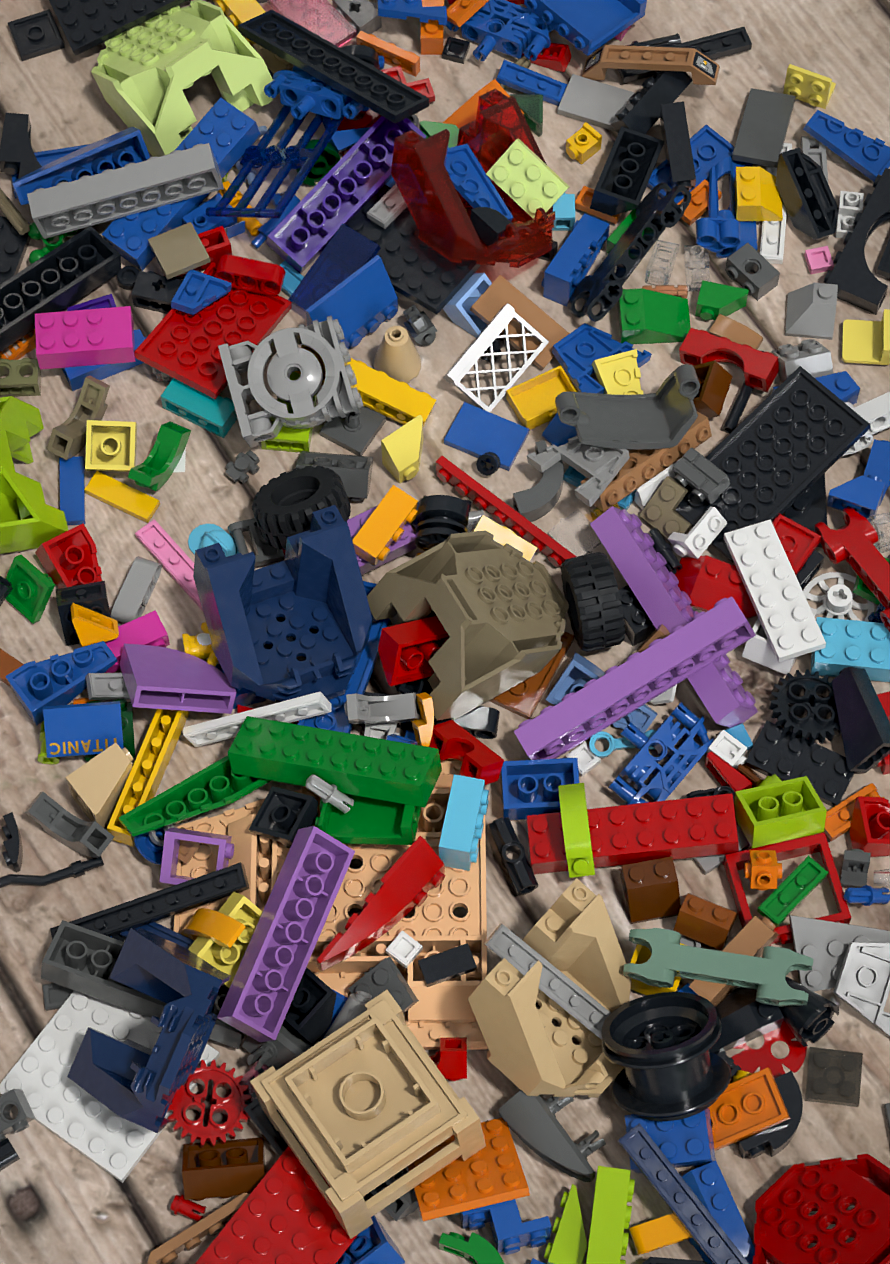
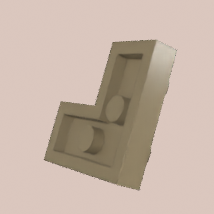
M667 476L639 516L654 528H658L660 533L667 538L673 532L687 534L692 524L674 510L685 497L688 490L672 477Z

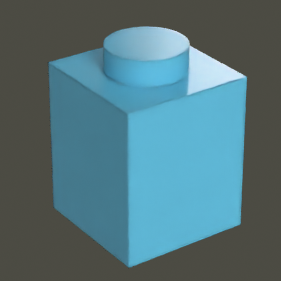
M564 193L550 208L551 231H572L575 224V194Z

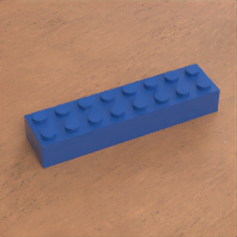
M220 98L175 150L182 151L192 148L197 144L209 143L218 163L222 179L260 136L256 121L223 98ZM209 193L114 219L101 235L124 259L143 271L155 257L148 244V239L182 226V217L196 209Z

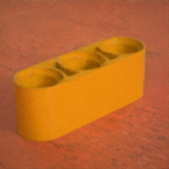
M674 1213L629 1228L637 1255L692 1238Z

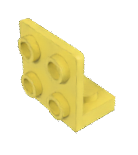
M789 64L783 94L796 96L795 99L809 103L814 107L826 109L835 90L836 83L832 82L831 78Z

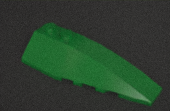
M227 755L119 817V821L132 837L157 831L204 812L233 803L271 780L233 774L229 756Z

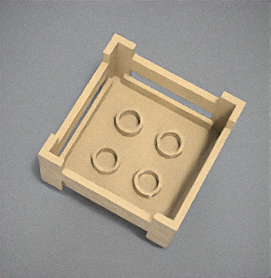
M385 990L366 1003L365 1012L277 1071L272 1066L250 1081L262 1110L275 1129L280 1132L333 1210L336 1219L350 1239L373 1224L372 1216L458 1157L465 1161L486 1146L480 1118L465 1097L459 1099L406 1025L402 1009L388 990ZM454 1135L455 1140L367 1201L364 1200L363 1196Z

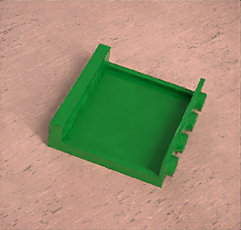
M345 794L354 800L353 806L345 804L351 809L344 814L329 802L324 803L322 798L320 799L321 814L320 817H316L315 827L343 844L412 845L415 842L422 807Z

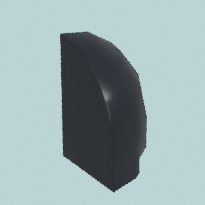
M488 207L471 209L470 220L475 234L492 250L500 243L498 238L502 233H509L513 223L497 210Z

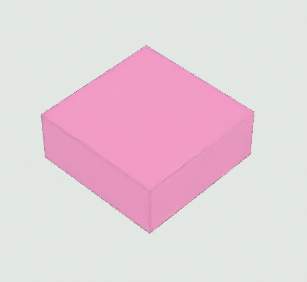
M828 246L805 250L804 256L810 274L833 270L834 264Z

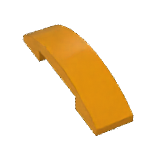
M199 908L183 928L181 934L194 940L198 936L209 938L219 946L231 948L246 926L220 912Z

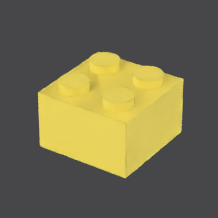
M87 420L85 469L87 471L130 472V469L136 466L137 423Z

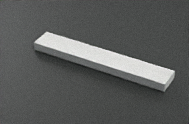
M784 143L782 153L792 150V144ZM767 166L766 171L777 176V168ZM783 201L782 221H762L760 254L772 264L783 263L787 210Z
M316 692L184 727L183 735L194 747H199L236 737L247 716L291 723L332 712V704L321 692Z

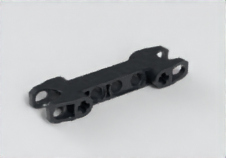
M667 183L657 184L641 201L636 209V219L595 273L585 276L576 287L568 301L567 309L578 318L587 315L591 321L601 320L621 298L623 293L622 285L666 227L671 228L676 225L683 216L691 201L692 194L682 185L671 189ZM664 189L666 196L658 199L659 191ZM679 192H682L684 196L683 202L677 205L674 202V198ZM582 298L585 304L580 311H577L575 303L578 299ZM600 304L599 313L594 315L592 308Z

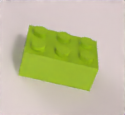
M807 776L736 791L734 797L735 818L752 848L824 832L827 810Z

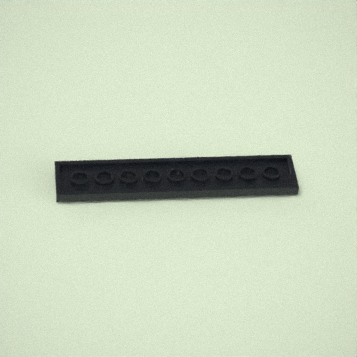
M272 9L238 25V31L244 37L395 124L429 107L428 97Z

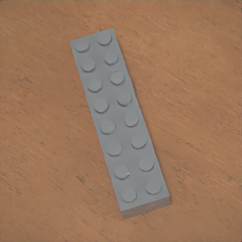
M207 143L197 144L192 148L182 151L175 150L161 157H150L143 162L129 163L118 169H107L93 176H82L75 181L61 182L50 188H39L32 193H28L27 197L32 219L43 238L46 239L224 189L218 163L210 144Z

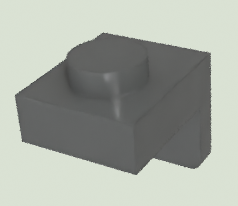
M861 849L844 851L841 871L842 887L861 888L867 885L871 853L864 852Z

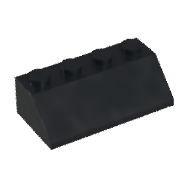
M621 126L595 187L590 209L610 216L637 209L665 141Z

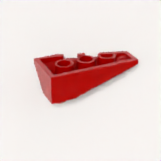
M83 523L42 543L35 551L45 571L52 578L58 589L102 581V571L96 556V544Z
M858 796L856 798L849 832L853 849H861L864 852L871 853L870 857L890 856L889 800L882 797Z

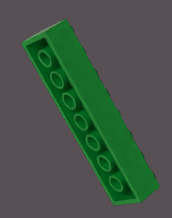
M250 716L246 717L228 750L233 774L305 786L306 780L312 774H315L328 784H335L337 790L345 794L424 808L442 772L439 750L437 748Z

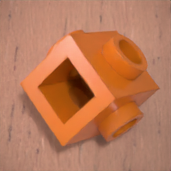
M749 850V863L744 864V877L749 878L750 889L761 891L777 889V879H782V863L777 862L775 850Z

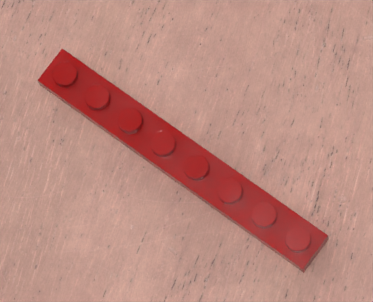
M441 456L436 461V475L442 482L450 483L461 496H467L471 499L478 509H483V511L485 510L491 514L498 524H504L515 532L517 536L536 546L537 550L535 552H541L548 557L552 565L562 567V563L566 559L577 557L444 456Z

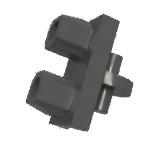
M415 305L404 310L403 314L407 319L404 325L417 344L427 346L433 343L436 338L435 332H437V329L425 312H419Z

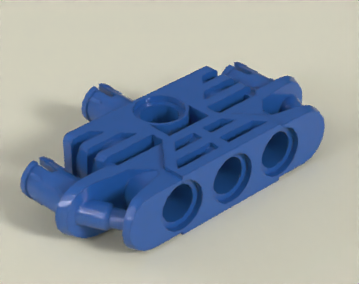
M489 0L461 26L462 37L479 44L473 51V55L477 60L481 58V61H485L493 49L518 59L522 57L523 53L528 60L531 58V61H535L543 48H549L551 45L549 32L552 27L528 8L506 0ZM447 20V28L449 30L453 29L456 32L459 27Z
M296 66L293 67V71L280 70L275 72L273 80L264 87V92L268 97L272 96V98H275L280 93L281 104L291 107L292 116L299 120L308 112L334 119H340L341 115L353 119L360 111L369 110L366 106Z
M680 702L650 738L630 722L620 734L636 746L639 751L608 788L627 803L626 805L648 803L641 799L645 793L653 798L654 802L665 801L714 741V738L709 740L707 736V730L703 724L705 721L704 716L698 718ZM674 717L679 720L676 723L672 722ZM681 723L685 726L682 729L679 728ZM696 734L700 737L703 746H700L693 740ZM681 738L684 739L681 745L676 749L674 747L675 744ZM649 747H654L658 751V757L650 755ZM667 756L669 759L663 766H660L658 763ZM652 773L654 777L645 785L643 782ZM624 775H626V776L628 777V778L626 779V781H627L628 783H630L631 781H633V782L635 783V784L633 785V787H634L636 790H638V791H635V790H634L629 784H627L621 777H623Z

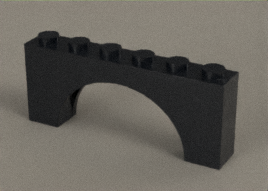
M885 168L882 175H877L873 184L875 189L872 194H867L863 203L865 207L863 213L858 212L853 223L855 226L853 232H848L843 244L846 246L842 252H837L833 262L835 267L833 271L828 270L823 281L825 284L838 285V299L877 315L887 295L888 285L879 281L871 273L866 263L864 248L871 234L881 224L890 220V169Z

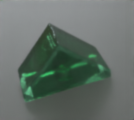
M510 94L509 96L524 112L520 122L540 137L543 131V95Z

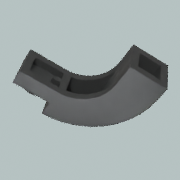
M545 440L535 442L536 455L546 451L547 445ZM562 460L542 472L541 480L534 487L513 493L514 510L530 522L546 515L558 502L563 487L564 468Z
M44 792L38 794L25 812L43 826L42 830L70 849L88 857H100L114 838L112 834L96 821L87 822L79 819Z

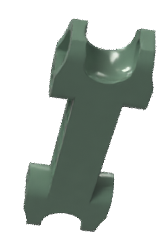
M661 928L630 930L629 941L646 946L652 955L643 964H624L623 975L641 981L647 985L670 988L673 987L674 977L676 976L757 989L756 1001L774 1006L807 1005L809 994L805 991L791 988L787 984L785 977L794 970H812L814 959L796 953L790 949L773 946L763 948L762 958L680 945L681 934L672 930Z

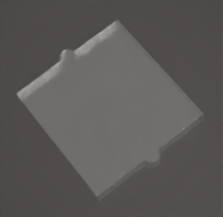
M578 509L565 519L561 518L560 523L547 532L551 538L577 557L593 553V549L602 543L591 527V522Z

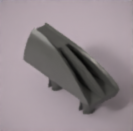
M286 1020L283 1021L275 1041L258 1042L247 1036L242 1045L243 1048L251 1053L247 1057L248 1065L258 1061L254 1070H259L265 1064L269 1068L273 1066L276 1071L314 1046Z
M520 1090L498 1109L500 1112L498 1114L507 1122L510 1129L531 1150L553 1167L583 1182H591L595 1178V1171L588 1163L587 1157L600 1147L606 1145V1142L602 1138L592 1143L599 1137V1132L595 1130L580 1143H574L556 1119L555 1113L573 1102V1097L562 1099L563 1097L552 1096L545 1101L540 1095L527 1096Z

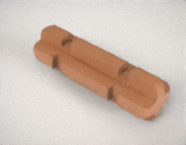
M652 285L642 286V289L687 298L688 296L687 285H677V287H674V285H655V288H652Z

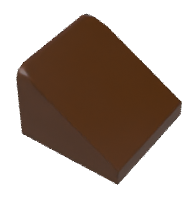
M738 765L737 771L753 783L752 788L757 787L764 780L763 777L747 765Z

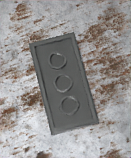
M751 88L732 160L777 168L779 154L782 153L796 96Z

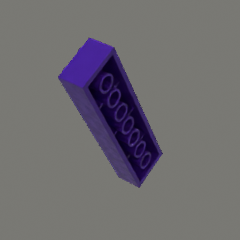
M381 116L267 236L266 244L301 274L326 248L327 243L421 148L427 136L408 118L395 124Z

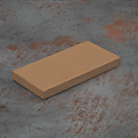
M499 275L472 305L470 311L488 325L504 305L510 304L520 317L549 341L532 362L542 371L555 357L552 353L553 345L570 333L504 277ZM514 319L508 324V335L521 334L520 324ZM534 336L525 337L526 350H536L541 344ZM521 337L509 338V344L516 350L522 351ZM532 353L527 354V359L532 355Z

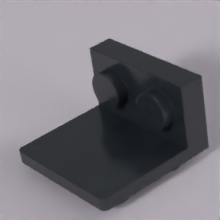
M105 581L56 589L57 608L67 646L81 644L72 622V603L111 618Z

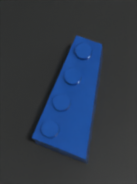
M584 213L580 220L575 222L571 234L566 238L562 247L544 272L541 284L544 287L543 297L563 306H568V301L576 287L587 276L609 237V223Z

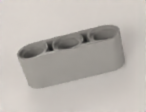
M139 556L135 558L113 605L111 618L122 623H128L142 616L159 579L162 568L160 563Z

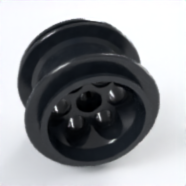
M685 992L656 993L625 1003L606 1018L601 1029L602 1050L605 1056L612 1062L624 1066V1069L615 1078L611 1089L613 1099L618 1106L646 1120L674 1121L691 1117L704 1111L726 1090L731 1080V1069L722 1057L709 1052V1049L717 1042L722 1032L721 1020L717 1015L716 1008L709 1000L699 995Z

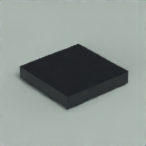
M50 9L7 22L22 61L65 48Z

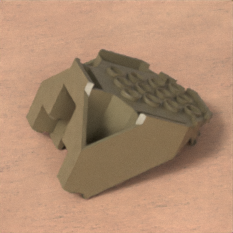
M486 530L451 534L444 542L387 572L367 596L370 611L375 620L389 618L393 625L424 619L433 610L442 623L444 630L450 636L428 661L434 670V673L427 681L433 689L430 696L432 697L436 720L449 718L456 720L539 673L562 647L560 640L565 630L566 619L564 618L565 613L568 611L569 603L543 564L538 561L531 563L522 557L523 552L508 543L504 546L493 540L494 535Z

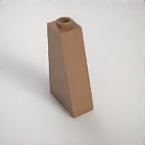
M754 916L722 951L760 957L763 948L770 946L779 935L774 931L777 926L766 916L762 919ZM694 980L689 985L695 993L706 998L715 1006L734 987L732 985Z

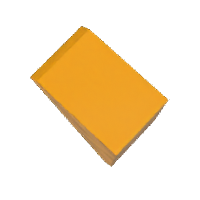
M72 603V622L82 647L113 640L119 636L117 620Z

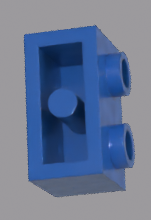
M218 193L182 217L183 225L191 222L197 234L220 226H223L225 229L237 224V215L233 207Z

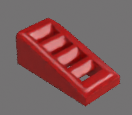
M551 43L550 47L543 48L537 59L531 61V63L555 71L565 72L572 57L569 45Z
M712 751L707 753L705 766L721 786L731 787L734 792L752 788L753 783Z

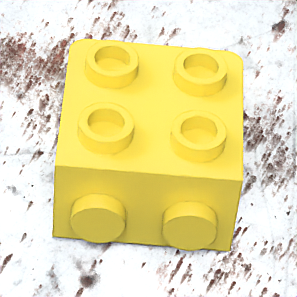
M884 309L881 321L844 320L842 326L843 362L890 365V309Z

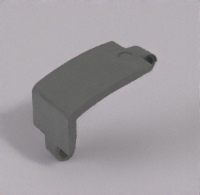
M685 364L676 368L665 379L656 393L612 395L570 391L560 393L555 398V405L560 421L576 428L579 442L582 444L615 449L671 448L679 444L698 417L693 399L699 392L700 382L695 368L692 365Z

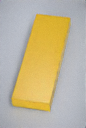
M99 471L95 472L84 489L85 494L146 523H149L160 505L158 499Z

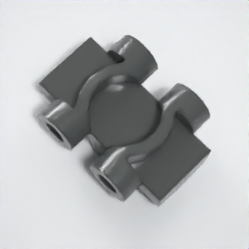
M251 450L246 454L241 452L237 455L235 463L230 461L226 465L227 470L225 474L235 483L239 480L244 484L249 479V476L246 474L248 471L252 474H256L259 471L260 467L256 464L260 460Z

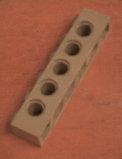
M697 412V419L679 444L674 447L627 449L630 458L593 506L603 512L682 458L690 448H696L712 437L708 417ZM585 478L584 480H582L581 485L589 479Z

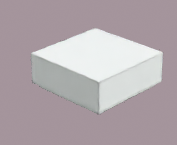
M583 742L566 755V758H578V771L581 777L601 763V758L591 752L586 742Z
M401 931L385 951L386 954L407 968L422 951L423 946L404 931Z

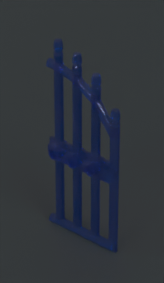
M284 105L258 145L249 146L245 150V153L242 155L243 159L240 162L243 167L217 206L207 207L206 215L208 217L280 218L345 116L341 115L340 119L333 118L331 120L330 117L316 114L296 146L287 147L309 114L308 112L300 120L298 118L293 119L276 146L267 147L291 112V107ZM321 123H323L325 132L313 149H305ZM262 166L236 207L227 208L251 170ZM281 167L256 207L246 208L272 168L277 169ZM301 167L274 209L266 208L291 169Z

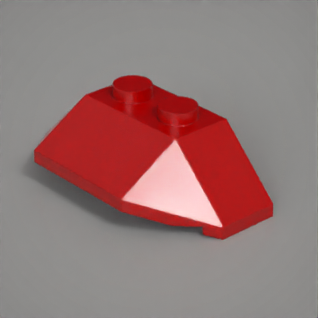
M707 555L700 556L698 559L692 557L681 558L680 563L683 568L681 570L677 568V573L674 575L679 580L678 587L681 592L684 591L692 601L691 607L707 612L714 608L715 603L723 598L728 599L732 596L746 619L757 616L736 566Z

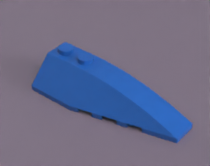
M130 127L61 157L12 182L20 205L29 204L27 194L34 192L36 189L50 188L61 182L78 180L82 176L100 174L107 169L114 170L124 167L129 163L143 162L149 159L150 155L140 129Z
M716 1160L683 1175L684 1181L749 1264H753V1256H755L754 1245ZM693 1238L687 1239L699 1252L703 1261L713 1264Z

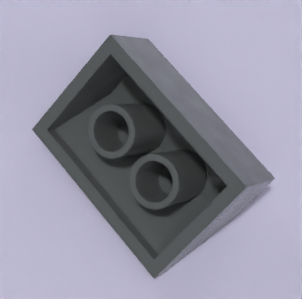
M301 451L296 468L299 467L301 469L305 468V466L329 468L340 476L347 497L350 500L361 501L363 498L367 499L370 491L373 457Z

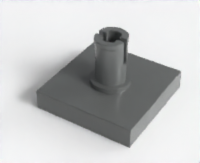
M364 406L360 408L361 413L355 414V412L346 414L347 417L341 418V416L332 418L330 422L326 421L320 430V436L357 456H362L386 422V416Z

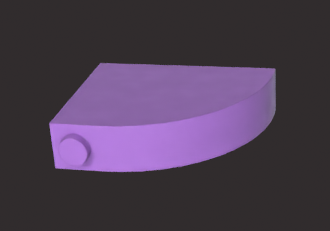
M124 643L119 665L132 707L232 714L236 690L230 685L226 675L213 665L196 656L170 648Z

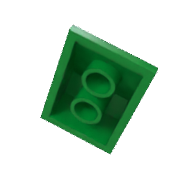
M623 289L622 296L617 302L621 343L626 341L630 344H653L684 341L691 329L688 299L647 289Z

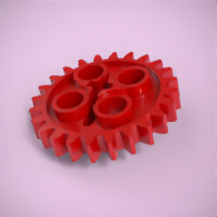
M201 1060L200 1068H196L194 1074H189L184 1086L181 1085L180 1089H177L167 1112H172L167 1118L168 1122H176L173 1132L181 1129L180 1139H184L189 1135L191 1137L190 1145L196 1139L200 1140L201 1148L204 1147L206 1141H210V1145L214 1148L217 1139L224 1145L226 1143V1135L231 1139H235L234 1129L242 1132L244 1127L240 1121L247 1122L249 1119L243 1113V1109L248 1106L244 1103L251 1100V1095L243 1094L248 1090L249 1086H240L243 1076L234 1078L235 1068H232L229 1072L225 1071L226 1063L217 1068L215 1060H212L210 1066H206L205 1061ZM211 1080L213 1081L212 1105L209 1110L208 1126L204 1127V1102L207 1096L208 1081ZM193 1083H198L203 1087L204 1091L200 1094H194L190 1091L189 1086ZM226 1087L230 1091V1095L226 1098L219 1097L216 1089ZM190 1109L197 1110L200 1118L195 1121L189 1120L186 1117V1112ZM216 1113H222L226 1116L227 1121L223 1124H217L213 1121L212 1116Z

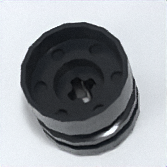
M430 495L422 498L418 506L417 520L419 523L416 526V546L427 551L447 540L451 534L467 532L466 526L468 525L470 509L468 503L460 498L449 495Z

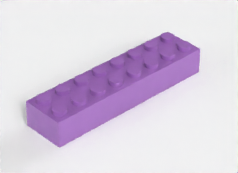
M315 826L298 829L217 1016L218 1019L258 1042L276 1040L355 853L353 849Z

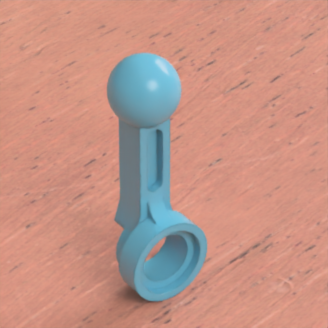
M648 730L644 734L650 738L656 730ZM603 731L593 735L589 742L591 752L600 758L608 757L616 750L637 748L625 737L613 738L609 733ZM599 739L607 740L610 745L608 750L604 752L598 751L595 748L596 741Z

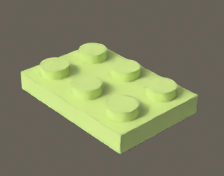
M519 138L514 141L486 173L536 222L548 212L570 187Z

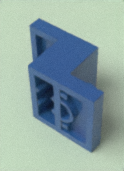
M515 1199L460 1212L463 1229H481L485 1227V1223L489 1222L498 1253L504 1252L505 1255L514 1254L520 1251V1247L530 1245L531 1248L540 1247L547 1243L546 1240H550L552 1226L549 1216L522 1223Z

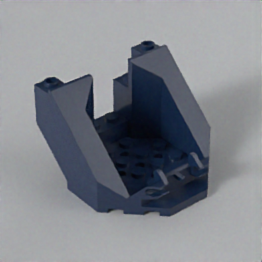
M336 505L312 512L310 530L287 537L284 561L254 570L256 559L254 552L244 555L238 553L226 557L219 543L195 550L193 577L210 634L211 648L232 687L240 690L243 687L254 691L257 696L274 702L275 700L286 701L316 692H321L327 700L345 694L349 681L360 661L364 647H366L369 640L372 615L347 521H344ZM282 617L285 621L278 622L276 618ZM316 629L318 633L312 634L309 630ZM294 637L295 641L290 642L286 638ZM269 644L272 648L265 649L263 645ZM303 656L306 658V660L299 661L297 660V657Z
M130 928L110 978L167 1003L160 1018L152 1016L150 1020L157 1027H163L153 1049H149L129 1039L122 1042L88 1027L67 1077L119 1117L155 1133L160 1132L169 1121L164 1117L177 1089H180L181 1085L184 1086L189 1074H194L217 1021L218 1015L211 1013L221 985L229 981L231 975L221 972L181 945L142 928L137 930Z

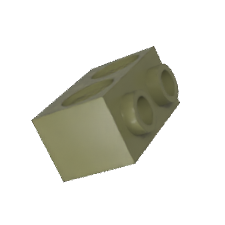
M0 359V377L7 375L5 378H0V397L41 396V370L37 359Z

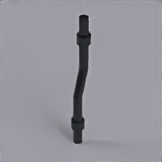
M100 856L83 862L81 860L73 862L69 867L44 876L8 874L0 877V888L10 884L46 886L74 875L75 877L85 875L86 871L103 866L104 863Z

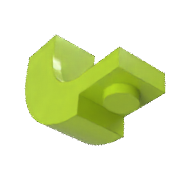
M584 783L558 786L569 878L595 875Z

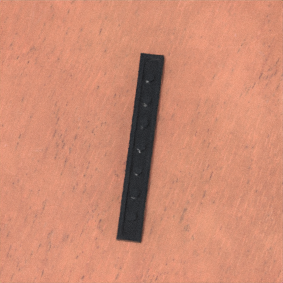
M240 862L70 921L69 923L111 937L129 931L130 928L135 929L230 896L233 892L239 893L250 889L245 867ZM59 926L50 928L52 940Z

